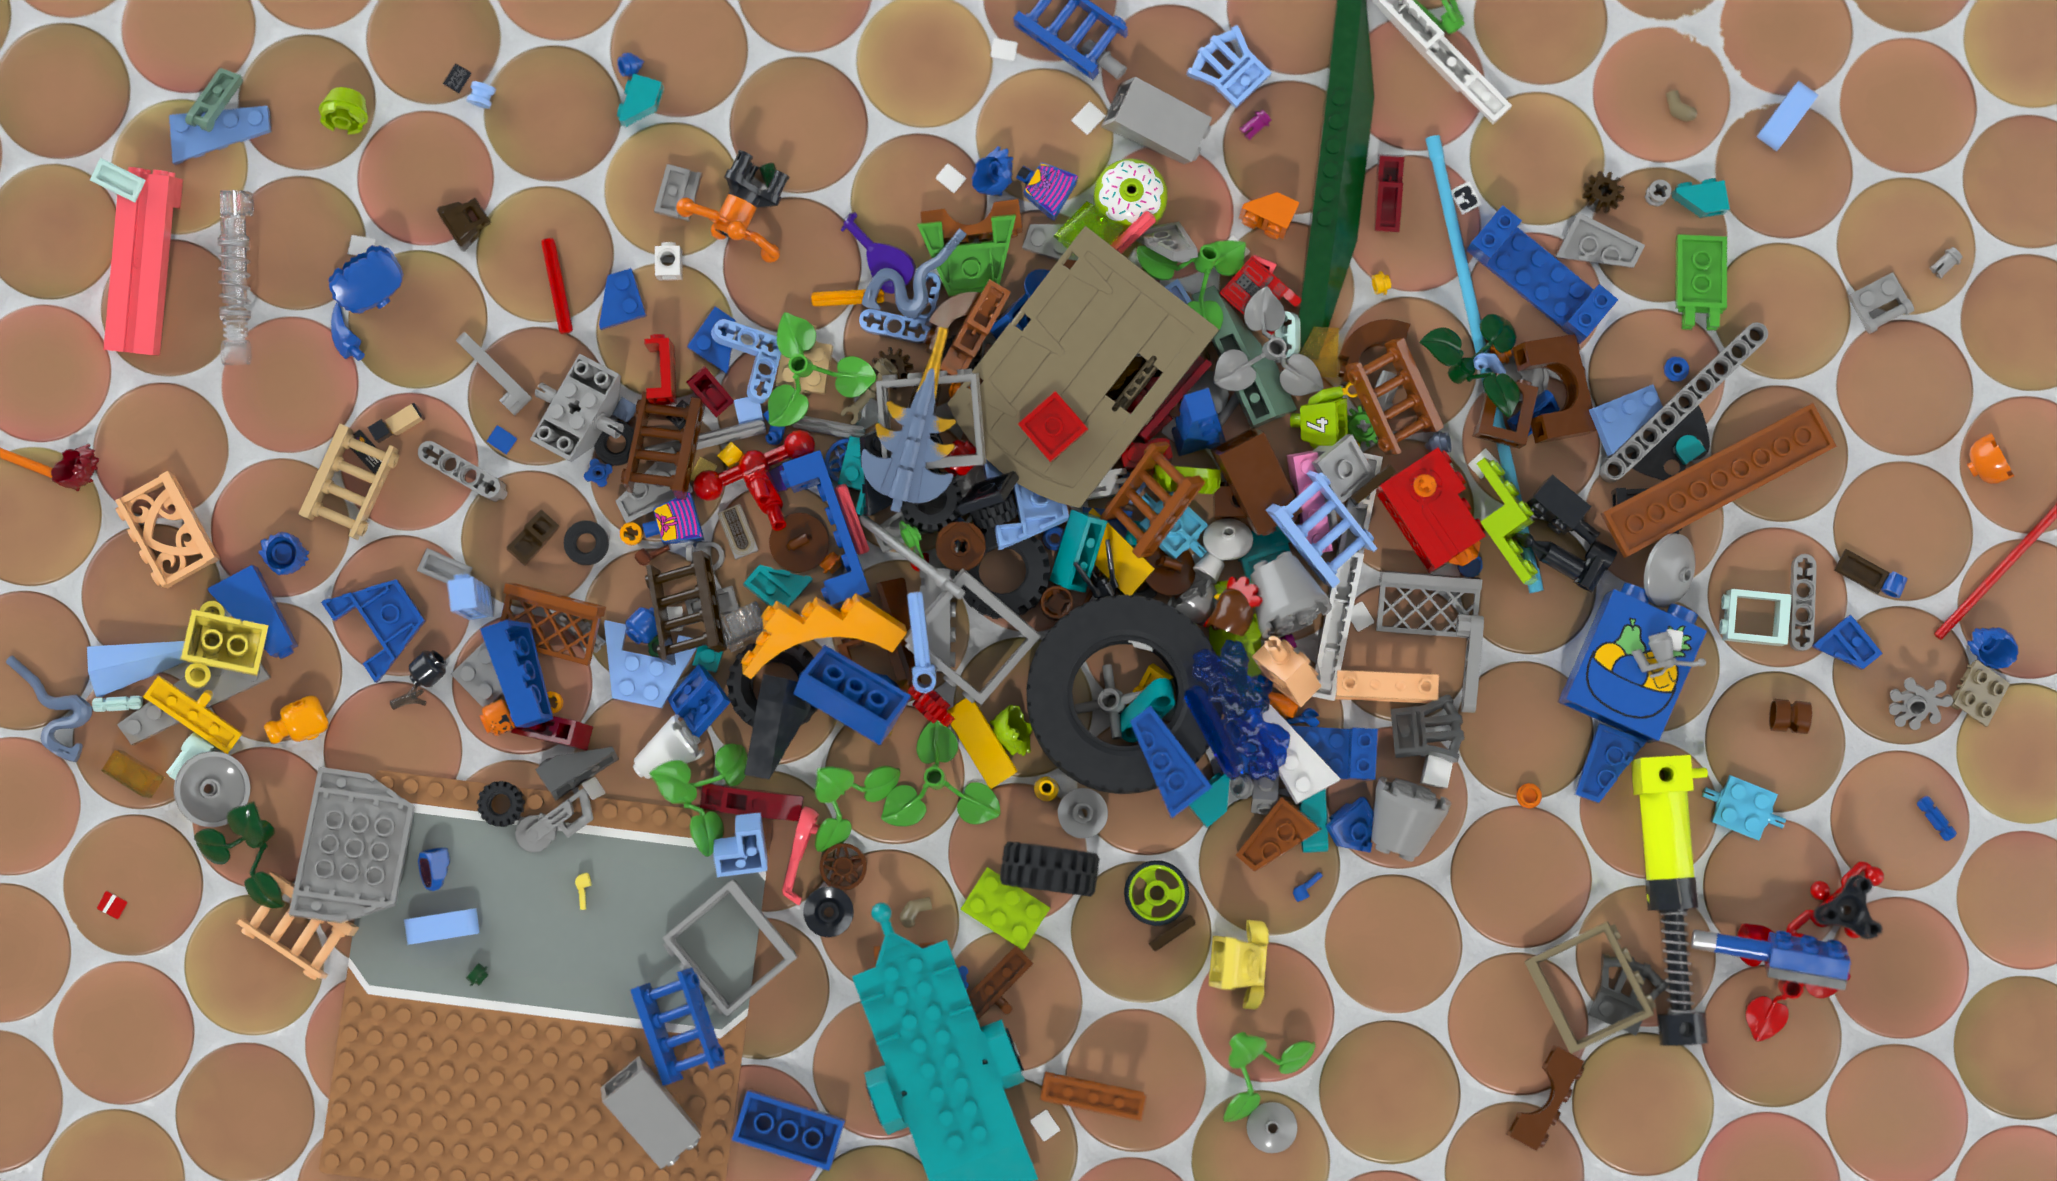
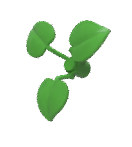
M1217 241L1203 245L1198 252L1197 258H1191L1190 261L1183 262L1180 265H1177V261H1172L1146 246H1138L1137 256L1141 267L1149 276L1158 280H1170L1174 275V270L1179 271L1191 262H1194L1196 270L1204 273V278L1199 294V302L1191 301L1187 305L1220 330L1223 323V313L1220 306L1215 301L1209 300L1204 302L1203 300L1208 277L1213 267L1222 275H1235L1243 267L1246 242Z
M785 312L778 326L777 345L781 354L786 358H790L788 366L795 373L793 379H795L796 390L790 385H781L772 391L768 400L769 424L775 427L790 426L799 422L806 415L809 408V400L803 394H799L801 391L800 377H808L813 371L837 377L835 381L837 391L845 397L855 398L864 394L875 383L877 375L874 369L863 359L853 356L845 357L838 362V372L813 365L812 361L804 356L803 351H809L815 345L817 336L814 326L805 319Z
M937 720L934 724L932 722L927 724L917 742L916 749L919 759L925 764L935 762L924 773L926 783L923 784L921 793L917 795L916 790L908 785L895 787L888 794L881 815V819L884 822L894 826L905 827L918 823L927 812L926 805L920 799L924 797L929 787L933 790H939L945 786L962 799L957 804V811L960 818L969 824H982L999 817L1000 804L994 792L982 783L973 782L968 784L963 794L946 781L944 772L939 768V761L947 763L955 757L958 751V741L953 732Z
M725 744L717 751L715 766L721 774L713 778L689 784L688 782L691 778L690 768L685 762L680 760L662 763L649 773L656 782L660 793L667 801L673 804H684V808H690L699 813V815L691 819L690 832L695 845L705 857L711 856L714 852V839L723 837V822L717 813L710 811L705 814L703 809L691 804V802L697 797L696 787L716 782L723 778L728 786H736L746 777L744 774L747 753L742 745Z
M832 766L817 768L816 797L822 803L832 802L836 812V819L828 818L820 825L815 837L816 850L824 852L833 845L844 843L851 833V823L848 819H842V814L836 801L840 795H843L852 786L860 792H865L864 798L866 801H880L886 798L890 791L896 787L900 778V769L891 766L878 767L867 775L864 781L865 786H859L854 783V775L847 769Z
M1245 1032L1236 1034L1229 1042L1232 1048L1229 1056V1065L1232 1068L1242 1069L1248 1091L1247 1093L1238 1094L1230 1102L1223 1121L1232 1122L1243 1119L1250 1115L1260 1103V1095L1253 1093L1254 1090L1246 1069L1247 1064L1262 1054L1275 1064L1280 1065L1279 1072L1281 1074H1290L1301 1069L1309 1061L1315 1049V1042L1302 1041L1295 1043L1283 1053L1282 1059H1277L1265 1051L1267 1046L1265 1039L1248 1036Z

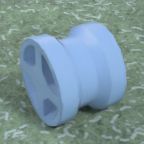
M473 81L471 84L472 93L468 95L466 101L472 105L490 109L492 104L490 99L495 94L496 89L488 84Z

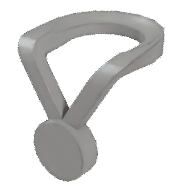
M697 541L693 545L686 546L687 561H693L692 553L696 552L697 548L714 547L719 552V560L712 566L713 571L719 569L724 563V550L715 542Z

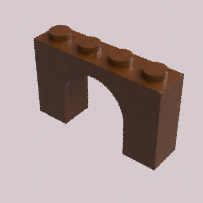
M1575 334L1526 341L1512 348L1518 372L1538 368L1549 369L1560 377L1566 390V401L1561 411L1542 414L1532 418L1531 428L1535 444L1584 436L1597 431L1589 412L1593 408L1591 392L1588 389L1585 377L1586 371L1582 365L1580 346Z

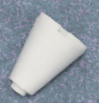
M680 715L672 716L634 758L635 764L633 768L641 778L643 776L647 779L652 778L649 773L662 763L680 760L687 764L705 755L704 748L700 750L697 745L701 742L700 738L692 735L684 720L681 722L678 720Z

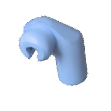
M1480 353L1474 358V367L1479 371H1482V368H1490L1492 372L1498 374H1506L1507 372L1498 356L1494 353Z

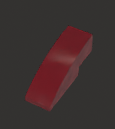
M1378 154L1375 231L1400 232L1404 170L1403 155Z

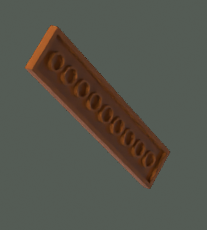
M1814 403L1614 506L1601 513V516L1623 557L1626 558L1662 539L1664 536L1689 525L1837 446Z

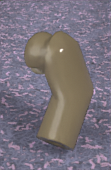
M1678 90L1666 93L1672 116L1685 122L1694 120L1697 117V110L1694 107L1681 103Z
M930 897L912 900L906 904L900 913V921L904 927H913L919 912L932 909Z

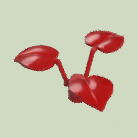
M1744 923L1739 928L1737 936L1768 941L1769 932H1774L1763 925ZM1740 957L1744 963L1752 967L1758 966L1762 962ZM1848 973L1847 981L1851 978L1850 973ZM1780 979L1778 988L1782 993L1781 995L1774 997L1773 1000L1767 996H1759L1753 999L1747 1006L1746 1021L1753 1039L1757 1042L1769 1039L1785 1026L1788 1021L1789 1010L1784 1004L1777 1003L1779 1000H1786L1787 997L1790 999L1799 998L1803 993L1804 986L1807 992L1816 998L1830 997L1839 989Z

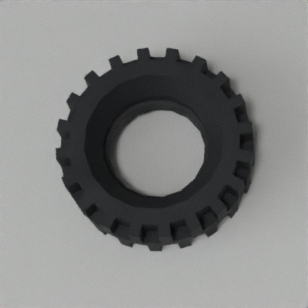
M989 526L986 529H980L985 538L986 551L984 556L998 548L995 527L991 528ZM1035 536L1007 547L1017 552L1025 563L1026 575L1022 584L1010 593L1000 594L989 590L1018 616L1026 614L1027 611L1038 604L1049 583V557L1042 542ZM966 541L963 542V546L960 549L962 553L966 552ZM980 564L967 571L984 586L979 574ZM963 584L961 587L965 591L963 598L970 607L983 616L986 615L992 617V619L1003 618Z
M756 642L750 643L744 651L737 654L735 662L730 666V674L727 679L728 698L732 703L733 709L751 727L754 724L758 702L753 692V681L756 674L752 679L744 675L741 661L749 650L753 651L757 645ZM796 644L780 652L763 666L770 663H783L790 666L796 672L799 679L802 672L814 659V656L804 646ZM811 705L810 711L801 725L810 721V718L818 711V708Z

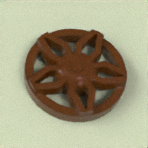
M840 843L833 845L825 851L821 858L820 873L825 883L830 887L843 891L850 890L858 886L866 875L867 862L865 856L857 847L851 844ZM841 847H843L845 857H840ZM847 848L854 850L858 855L848 858L849 852ZM837 849V859L826 858L831 851ZM861 858V861L858 864L853 865V859ZM833 861V867L824 864V862ZM863 864L862 874L859 878L857 872L853 869ZM824 868L828 869L829 871L834 870V872L831 874L830 881L825 875ZM851 873L854 874L856 882L849 878ZM834 876H840V879L833 884ZM844 877L846 881L852 884L845 887L838 886Z

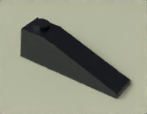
M763 674L744 775L770 780L802 722L807 717L811 704L794 694L798 681Z

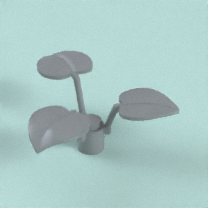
M1262 288L1247 303L1244 310V320L1250 330L1258 331L1262 329V334L1269 341L1263 345L1262 354L1248 361L1246 354L1240 350L1232 349L1224 352L1216 362L1213 376L1214 383L1220 388L1229 391L1246 389L1256 379V372L1251 365L1264 357L1268 360L1280 358L1281 365L1285 369L1280 373L1279 379L1282 388L1288 394L1303 396L1321 391L1323 389L1322 377L1312 360L1305 355L1294 354L1288 359L1286 364L1285 352L1287 346L1285 341L1267 332L1276 331L1282 326L1285 320V311L1281 302L1274 296L1270 288Z

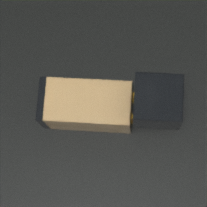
M412 403L385 421L380 419L367 428L375 441L380 443L393 434L396 436L402 434L425 420V417L419 407Z

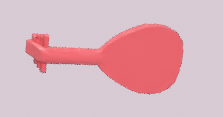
M804 806L800 815L792 854L782 888V894L797 905H801L802 897L793 892L792 889L798 865L804 855L811 834L816 835L820 825H816L819 813L807 806Z

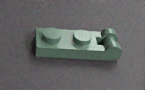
M220 68L187 113L185 118L186 124L193 127L198 125L207 132L212 131L216 119L243 83L242 76Z

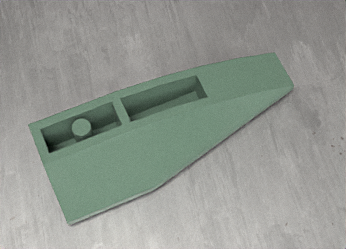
M1214 285L1206 288L1203 298L1204 302L1209 300L1215 301L1223 313L1222 326L1211 340L1218 356L1220 357L1228 350L1235 349L1245 353L1248 361L1262 354L1263 346L1220 294L1218 289ZM1200 291L1191 295L1193 301L1199 302ZM1265 357L1251 365L1256 372L1254 382L1246 389L1234 391L1250 428H1257L1297 410L1291 395L1281 386L1279 379L1280 370L1274 360H1268Z

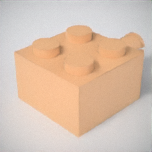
M1272 636L1268 638V641L1266 640L1265 644L1252 657L1268 683L1302 707L1321 687L1317 679L1318 673L1309 665L1311 661L1302 652L1297 654L1293 651L1294 648L1285 639L1280 641L1278 637Z

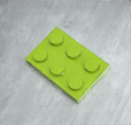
M987 867L960 910L1024 951L1050 910V907L1019 887L1002 885L1000 875Z

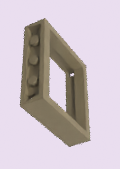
M1608 921L1525 960V964L1570 1054L1654 1015L1653 1008L1656 1007L1650 993L1645 995L1641 987L1645 983L1638 970L1633 972L1629 964L1633 959L1627 947L1621 948L1618 942L1621 935L1616 925L1610 926ZM1604 932L1643 1010L1577 1040L1539 963Z

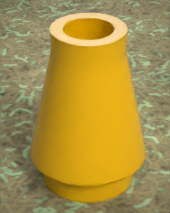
M1045 776L1036 781L1034 793L1038 799L1051 801L1058 795L1059 786L1052 777ZM1044 784H1049L1052 788L1049 793L1042 791Z

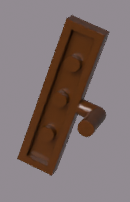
M1017 946L968 994L977 1020L994 1003L1004 1014L1012 1012V1006L1002 995L1034 964Z

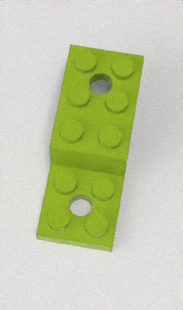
M1483 458L1476 464L1505 505L1482 520L1481 524L1523 584L1532 585L1538 580L1535 575L1538 571L1530 560H1524L1521 556V553L1524 552L1523 549L1512 537L1534 522L1531 517L1534 513L1526 502L1524 503L1517 498V495L1520 493L1515 485L1508 480L1505 481L1503 475L1506 473L1500 464L1494 460L1490 461Z

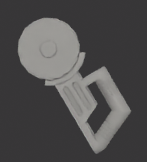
M582 788L547 815L540 813L539 816L529 815L523 818L518 823L515 831L519 846L529 852H540L547 848L551 840H556L557 826L569 838L591 822L594 818L590 798L586 790ZM579 797L583 815L567 826L564 821L574 814L572 802Z

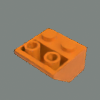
M1275 192L1244 203L1239 219L1243 220L1242 224L1249 228L1255 229L1258 227L1264 230V234L1270 238L1278 239L1279 237L1283 239L1300 202Z

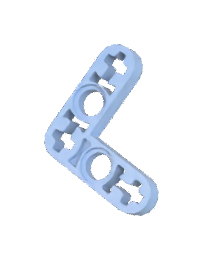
M929 272L926 277V282H928L929 278H932L934 284H936V287H931L930 296H934V299L928 297V303L931 305V311L928 314H920L917 318H907L897 314L867 309L859 317L861 328L868 333L916 344L924 343L928 331L931 330V327L926 326L925 323L937 306L941 289L939 277L932 272ZM870 315H874V320L882 322L881 317H886L883 323L884 330H879L880 324L875 323L868 327L864 318L867 319ZM892 320H898L902 325L901 330L897 333H892L887 328L888 323ZM905 323H910V329H917L918 326H922V331L926 332L925 335L921 334L919 338H916L914 332L907 331L908 336H904L903 334L906 330Z
M719 320L711 330L712 338L721 345L755 356L747 388V396L755 404L764 403L772 392L781 356L777 345V337L730 320ZM722 327L726 329V336L721 335L722 331L720 329ZM736 331L738 332V334L736 335L735 340H733V334ZM747 334L751 336L753 344L745 345L741 341V335ZM759 339H760V340H761V342H760V344H759L760 347H759V348H756V346H757V344H758V342H759ZM768 343L772 344V349H774L772 352L768 351ZM766 364L769 366L771 373L769 375L762 374L759 371V365ZM760 382H764L761 388L763 394L758 396L756 388Z

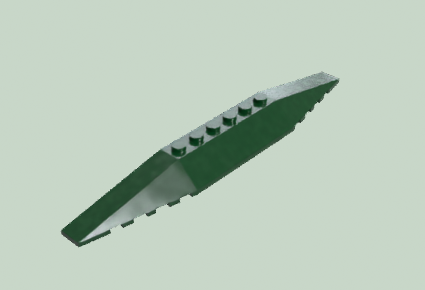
M1366 0L1336 1L1314 196L1298 314L1301 332L1299 354L1311 359L1319 358L1358 240L1374 106V86Z

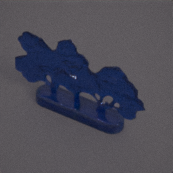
M1225 640L1220 657L1206 648L1193 655L1195 663L1192 675L1195 679L1205 683L1209 687V692L1207 694L1202 687L1193 686L1185 691L1184 698L1222 771L1228 778L1234 780L1244 774L1245 764L1239 754L1241 753L1248 758L1247 770L1251 779L1258 781L1261 778L1267 777L1274 782L1279 776V768L1286 764L1287 748L1289 747L1291 736L1279 724L1268 723L1263 719V713L1269 710L1270 699L1268 695L1272 692L1274 682L1261 674L1253 677L1247 674L1250 659L1244 645L1239 641ZM1216 685L1219 686V690L1214 693L1213 688ZM1212 702H1220L1222 704L1224 719L1221 720ZM1228 723H1234L1239 730V741L1236 744L1233 743L1225 728V725ZM1243 735H1246L1245 741H1242ZM1252 744L1256 747V751L1248 752L1247 747L1243 748V745ZM1250 756H1256L1257 759L1252 761Z

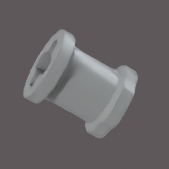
M1664 180L1654 181L1646 190V202L1652 206H1661L1671 195L1670 184ZM1661 191L1662 195L1655 196L1654 192Z

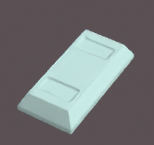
M102 158L99 159L90 178V181L135 203L146 181Z

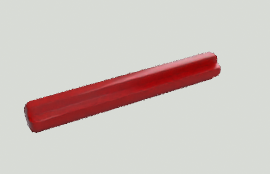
M546 238L541 241L558 329L561 334H568L573 331L556 243L553 238Z

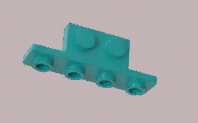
M850 436L838 485L846 484L848 488L861 490L856 507V513L859 517L864 514L863 507H866L865 494L862 493V484H865L864 472L861 467L860 438Z

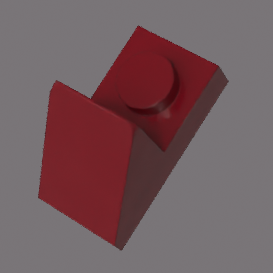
M705 366L686 381L691 391L698 398H701L704 405L716 418L734 403L732 397Z

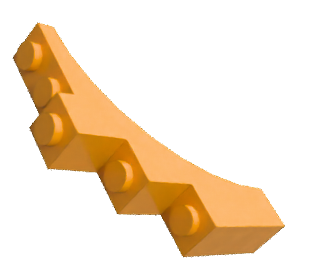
M857 593L852 598L845 600L841 607L842 612L816 597L812 603L809 601L804 606L801 612L802 616L776 601L773 606L769 605L762 615L763 628L767 631L760 633L756 640L757 645L753 651L749 650L744 655L741 661L742 671L744 675L752 679L764 664L780 652L796 644L816 638H857L874 643L893 653L907 634L905 624Z

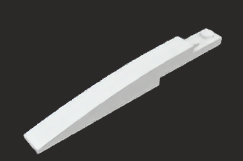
M1371 0L1433 68L1457 92L1461 91L1492 124L1511 109L1512 105L1444 37V32L1413 0Z
M1363 453L1376 476L1380 472L1383 457ZM1376 489L1356 506L1350 500L1351 498H1348L1346 509L1362 529L1368 530ZM1349 528L1340 535L1336 557L1357 539ZM1364 547L1337 569V574L1335 575L1340 580V583L1334 588L1330 587L1328 598L1332 604V609L1324 616L1315 663V670L1318 673L1317 679L1321 687L1312 697L1335 701L1337 670H1341L1364 557Z

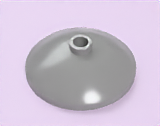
M1677 533L1664 536L1654 546L1649 555L1644 572V588L1647 598L1656 606L1669 607L1671 603L1675 604L1686 594L1692 583L1696 558L1692 544L1686 536Z
M210 751L193 756L180 768L174 783V798L180 812L191 822L205 827H219L228 824V812L235 807L246 805L250 796V781L245 768L237 759L222 752ZM206 784H210L211 790L209 793H205L204 786Z

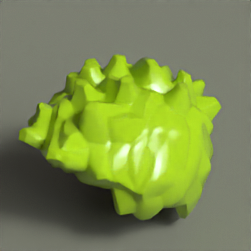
M1009 705L1005 710L997 714L994 720L990 721V724L994 727L993 732L1004 750L1007 749L1013 756L1016 753L1025 756L1026 751L1031 753L1030 734L1033 729L1031 724L1024 720V714L1020 707Z

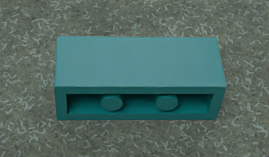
M1071 509L1049 581L1066 589L1086 593L1088 585L1073 564L1077 562L1090 579L1108 521L1090 513Z

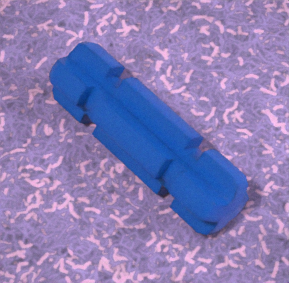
M1929 796L1921 798L1917 802V806L1921 811L1926 812L1924 815L1934 828L1940 831L1941 837L1945 841L1954 838L1957 832L1952 826L1948 825V820L1938 807L1933 806L1934 802Z

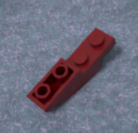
M709 783L702 786L700 808L738 815L761 812V818L799 821L803 810L804 796Z

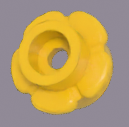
M1382 271L1372 275L1371 282L1374 293L1376 295L1381 293L1386 295L1387 290L1391 289L1389 276L1384 275Z

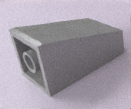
M1133 77L1120 84L1101 127L1182 164L1192 162V160L1195 161L1201 151L1199 145L1211 130L1209 123L1212 117L1147 82Z
M638 1056L600 1088L603 1103L660 1169L666 1165H673L679 1159V1154L685 1149L690 1150L698 1144L701 1137L699 1128L667 1088L663 1086L662 1082L641 1056Z

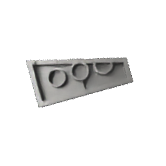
M937 569L939 572L946 573L951 577L950 569ZM920 570V592L923 594L924 611H926L943 590L935 584L932 578ZM951 599L926 627L929 650L950 668L955 667L956 654L951 652V642H956V627H951V617H956V602H951ZM939 669L935 671L936 673H943Z

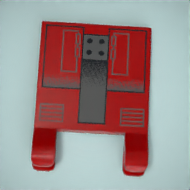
M1253 256L1250 257L1220 292L1243 315L1251 297L1264 287H1269L1278 300L1283 296L1293 306H1298L1301 302V298ZM1267 331V332L1272 335L1275 331Z

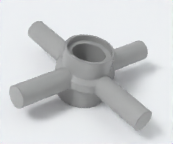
M1111 664L1102 666L1105 689L1100 692L1098 700L1075 704V710L1077 714L1101 709L1105 714L1109 715L1112 739H1120L1122 735L1119 714L1142 691L1123 694L1120 690L1115 689L1113 667ZM1112 697H1116V703L1112 707H1108V701Z

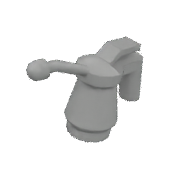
M1668 631L1648 636V645L1658 663L1649 665L1641 649L1631 651L1642 672L1665 667L1662 672L1651 674L1650 678L1663 675L1666 669L1674 665L1691 667L1700 665L1701 667L1706 664V660L1703 658L1698 659L1696 662L1676 661V658H1673L1672 638L1669 636Z

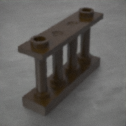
M702 550L692 553L693 561L688 566L663 573L652 565L646 566L647 575H645V581L651 592L659 639L657 652L660 659L671 666L676 665L675 653L704 645L717 653L727 650L711 556ZM692 574L696 576L698 585L695 588L664 596L662 583ZM695 598L700 599L702 608L699 612L671 620L668 619L666 606ZM701 621L704 623L706 632L702 636L673 644L670 630Z

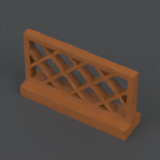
M505 583L503 593L506 594L500 622L508 620V617H510L511 621H517L527 614L534 625L531 627L532 631L536 629L542 639L540 643L535 645L538 653L587 666L591 664L601 617H604L606 611L605 606L518 583ZM512 600L520 601L525 611L514 616L510 609ZM538 606L543 607L548 616L540 622H537L531 612ZM561 612L566 613L571 622L562 629L554 618ZM584 618L593 621L591 631L585 635L577 624ZM550 620L557 632L546 638L540 626ZM573 626L580 638L569 644L563 632ZM559 635L565 647L560 651H554L549 641ZM581 641L586 648L584 658L577 657L572 649L573 646Z

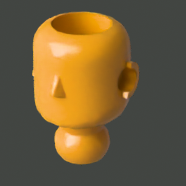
M309 695L283 706L280 711L282 719L268 721L264 725V729L271 744L281 742L288 735L293 741L301 742L317 738L320 733L326 731L329 722L319 699L316 696Z

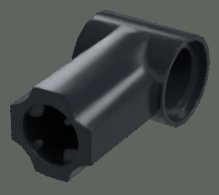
M1596 539L1585 555V565L1581 574L1573 583L1592 593L1604 571H1607L1611 566L1618 551Z

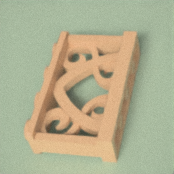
M166 471L159 475L158 478L115 500L118 505L116 512L121 520H126L130 529L127 532L133 542H138L142 549L139 551V554L146 564H150L153 570L151 576L158 586L161 585L168 589L206 566L221 560L175 474ZM163 485L166 488L155 501L147 495ZM137 500L148 501L152 505L150 510L144 506H139L143 510L142 515L138 517L134 515L132 511L133 504ZM170 505H174L176 510L170 515L162 509L163 506L168 510ZM159 514L169 520L183 519L185 524L179 528L176 534L177 547L168 546L153 539L154 527ZM145 523L142 531L139 524ZM189 533L191 541H184L186 547H183L182 536ZM153 549L162 553L156 557ZM202 554L203 558L187 566L185 556ZM175 556H179L180 567L178 571L173 574L165 572L163 562L169 560L171 567H173L176 562Z

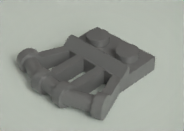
M1451 695L1442 696L1438 700L1423 706L1390 709L1395 758L1431 755L1444 758L1448 762H1458L1460 756L1458 751L1465 736L1464 731L1461 730V725L1463 724L1462 715L1458 714L1453 705L1454 700ZM1440 708L1444 709L1447 715L1424 717ZM1451 726L1449 731L1426 733L1425 727ZM1451 741L1449 749L1427 744L1432 742Z
M1602 954L1601 985L1588 1015L1611 1025L1643 1010L1637 1000L1633 989L1630 996L1621 993L1627 978L1623 968L1620 971L1614 988H1609V967L1622 966L1617 957ZM1632 957L1633 961L1629 962L1632 970H1638L1643 981L1647 978L1655 986L1650 992L1651 997L1655 1000L1669 986V983L1665 979L1663 980L1651 968L1650 964H1641L1634 961L1635 958ZM1642 1021L1623 1030L1637 1035Z

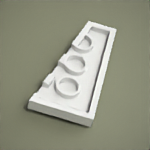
M1270 704L1247 716L1248 721H1252L1251 726L1296 804L1341 780Z

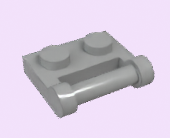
M1893 272L1847 296L1869 334L1877 331V327L1903 314L1908 315L1914 312L1912 302L1905 295ZM1895 299L1897 300L1899 306L1873 319L1870 317L1869 312Z

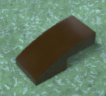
M540 510L524 526V530L507 546V550L526 566L560 526L543 510Z

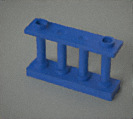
M1039 0L1030 14L1026 13L1024 15L1020 11L1017 12L1013 18L1016 28L1093 81L1099 74L1096 60L1117 33L1124 38L1128 36L1127 24L1122 18L1117 15L1112 17L1089 0H1069L1050 27L1045 29L1037 24V19L1052 0ZM1079 6L1088 12L1089 15L1070 40L1063 42L1057 38V32L1076 7ZM1098 19L1109 28L1091 52L1083 56L1077 51V46Z
M693 967L677 972L678 981L653 989L650 983L630 989L663 1086L683 1079L682 1071L708 1062L711 1070L726 1064L724 1050L719 1045L699 987V978L694 972ZM683 990L687 1004L661 1013L657 999ZM691 1014L696 1028L669 1037L665 1023ZM700 1038L704 1053L678 1062L673 1047Z

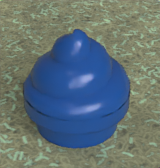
M624 53L622 57L617 59L620 74L623 77L628 76L629 78L633 77V74H638L644 63L642 59L632 53Z

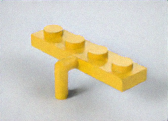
M158 675L143 696L226 754L230 752L243 734V732L206 708V705L213 697L211 690H205L196 701Z

